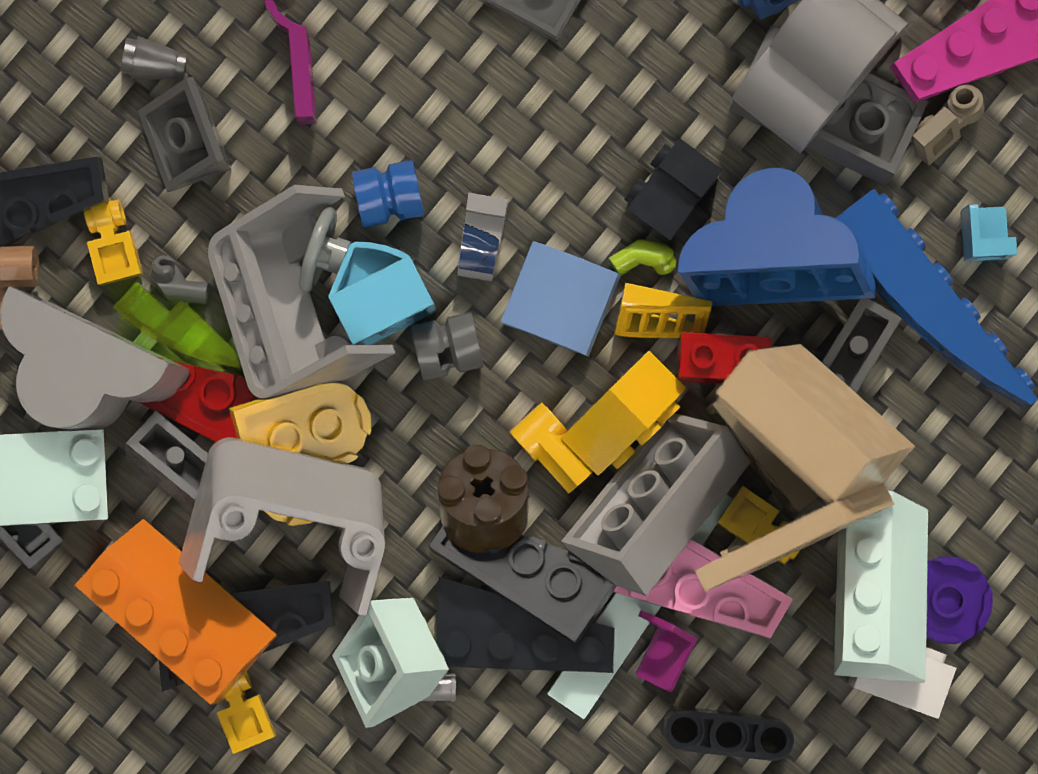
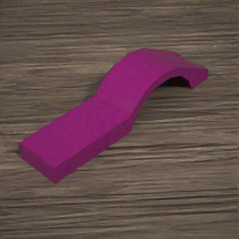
M264 0L273 21L284 34L289 36L295 118L299 125L317 124L311 43L308 30L305 26L291 22L280 13L275 0Z

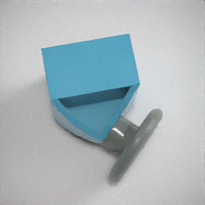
M327 207L321 212L307 246L299 285L302 291L310 292L316 286L323 270L337 274L328 297L353 345H373L437 312L409 255L381 244L370 242H354L351 244V241L342 238L333 239L337 212L332 207Z

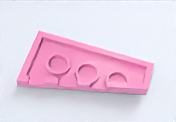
M691 539L647 596L619 586L613 591L614 593L769 639L772 637L793 598L751 574L704 591L695 570L721 558V556Z

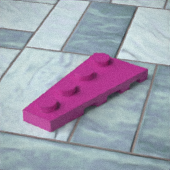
M988 0L894 62L890 69L912 101L916 103L954 90L958 86L1003 73L1013 67L1035 62L1038 60V0Z

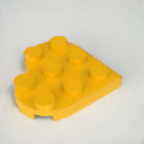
M341 382L318 384L276 397L261 398L229 408L237 439L346 464L356 460L358 457L356 454L364 446L367 434L370 435L371 414L364 399L349 386ZM265 511L274 520L285 522L291 526L313 522Z

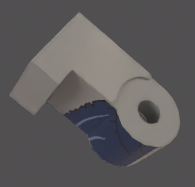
M468 193L458 263V276L492 282L497 255L499 256L508 199Z

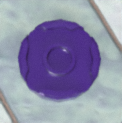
M939 556L927 560L926 638L939 644H959L972 638L975 634L977 635L986 626L992 613L993 593L985 576L976 565L960 557Z

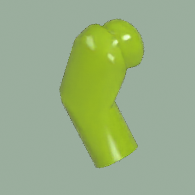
M646 239L637 240L608 258L615 272L621 276L639 264L652 266L659 275H666L675 269L677 263L673 256L674 251L670 246Z

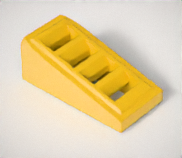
M625 283L614 335L641 338H679L682 332L704 333L712 301ZM669 314H678L677 319L669 318L668 316ZM687 314H696L694 323L685 321Z

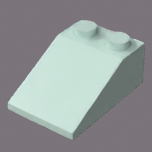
M104 430L0 435V526L108 519Z

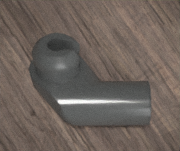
M160 255L153 260L150 276L165 299L176 302L208 303V282L186 281L176 266L174 259L170 256Z

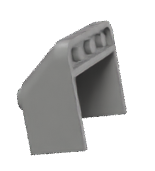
M293 185L215 233L210 240L208 258L248 388L258 398H272L318 384L346 380L395 354L393 345H353L351 340L345 336H331L324 340L310 292H304L300 289L299 280L302 268L300 261L304 259L309 240L316 225L314 215L345 197L342 188Z
M229 437L217 441L209 450L181 552L179 565L193 581L202 582L213 539L236 541L246 537L255 525L259 510L341 527L343 529L339 540V552L341 557L348 563L339 597L357 614L366 616L385 549L382 487L376 475L363 467Z

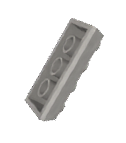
M674 413L643 446L639 444L635 449L636 452L622 465L561 541L563 545L616 586L647 596L751 463L727 426Z

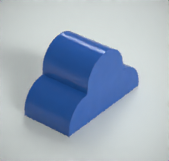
M763 169L744 178L729 196L725 220L713 222L695 232L684 245L679 258L678 274L693 296L712 301V306L875 298L873 274L851 230L838 219L825 216L808 183L800 175L787 169Z

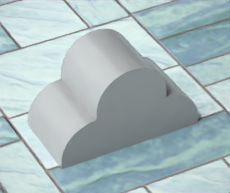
M802 0L780 28L769 48L743 79L735 91L732 100L801 154L904 33L909 23L880 0Z
M10 286L4 295L0 310L2 329L14 348L25 354L20 363L16 378L18 398L25 411L41 424L73 431L101 430L114 423L121 416L129 400L136 402L163 401L174 395L189 376L188 372L190 369L39 296Z

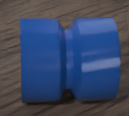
M413 159L389 164L386 172L383 173L377 167L352 172L358 208L364 228L386 224L391 215H396L399 220L424 216Z

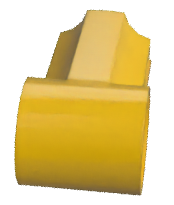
M541 402L514 426L509 433L534 461L538 459L569 494L593 471L561 439L567 432V429Z

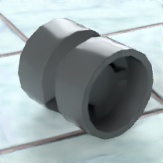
M471 312L447 317L445 325L441 326L435 320L411 325L423 381L448 376L450 368L454 367L460 373L484 367Z

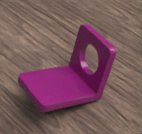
M640 610L638 616L658 628L643 656L636 675L671 692L683 671L697 638L669 622Z

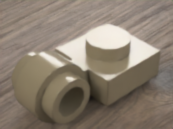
M971 85L958 86L949 94L947 101L949 110L944 107L935 116L930 115L917 126L915 134L912 135L916 154L928 166L961 138L960 129L967 124L978 121L982 117L985 106L983 95L978 88Z

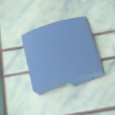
M533 241L501 323L542 338L551 344L589 357L621 275L587 260Z

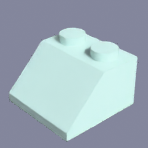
M414 598L371 600L367 615L358 616L332 655L366 728L374 727L429 697L449 670L444 656L440 652Z

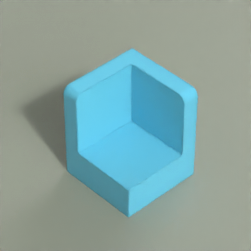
M972 204L961 209L964 262L1008 260L1017 255L1016 237H1008L1007 216L1004 207L979 208L978 204Z

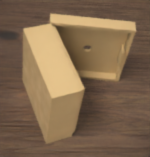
M802 344L749 351L716 392L720 396L717 401L826 502L831 504L743 547L738 545L720 552L721 558L695 570L704 591L760 570L895 505L883 483L915 447Z

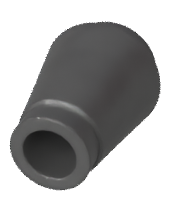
M138 36L137 40L126 38L121 73L130 74L131 79L183 80L187 54L179 53L176 50Z

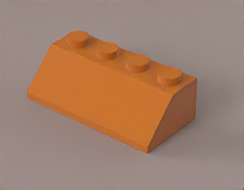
M142 519L107 548L75 586L210 705L219 704L277 637V634L206 572H204L202 582L193 581L179 565L182 551L150 523Z

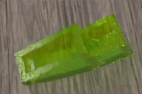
M136 282L112 307L133 326L166 346L205 362L243 370L237 351L189 304L182 300L169 311L145 286Z

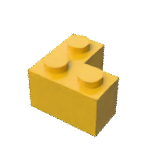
M648 351L561 439L597 476L610 464L619 469L636 452L631 444L636 440L643 446L680 408L675 400L686 387Z

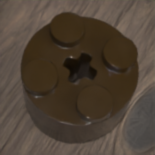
M472 445L464 453L452 459L443 469L438 482L440 518L446 535L454 544L471 552H485V549L499 547V550L509 547L521 537L528 523V481L526 471L514 458L503 452L488 449L483 445Z

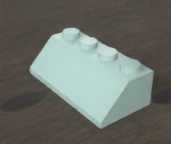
M888 491L895 505L838 532L834 675L924 683L926 681L928 509L893 491Z

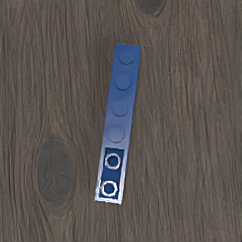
M872 189L835 218L844 223L856 238L873 274L876 292L913 331L943 357L978 382L1020 407L1032 405L1038 400L1032 392L1035 389V385L1031 378L1020 367L1017 369L1013 368L1005 357L1008 351L1003 342L994 333L987 334L978 323L981 316L975 306L967 298L964 297L960 300L950 287L953 284V280L941 264L936 263L933 265L923 251L926 249L925 243L912 228L906 230L896 218L899 214L896 205L886 194L882 193L879 196L875 189Z

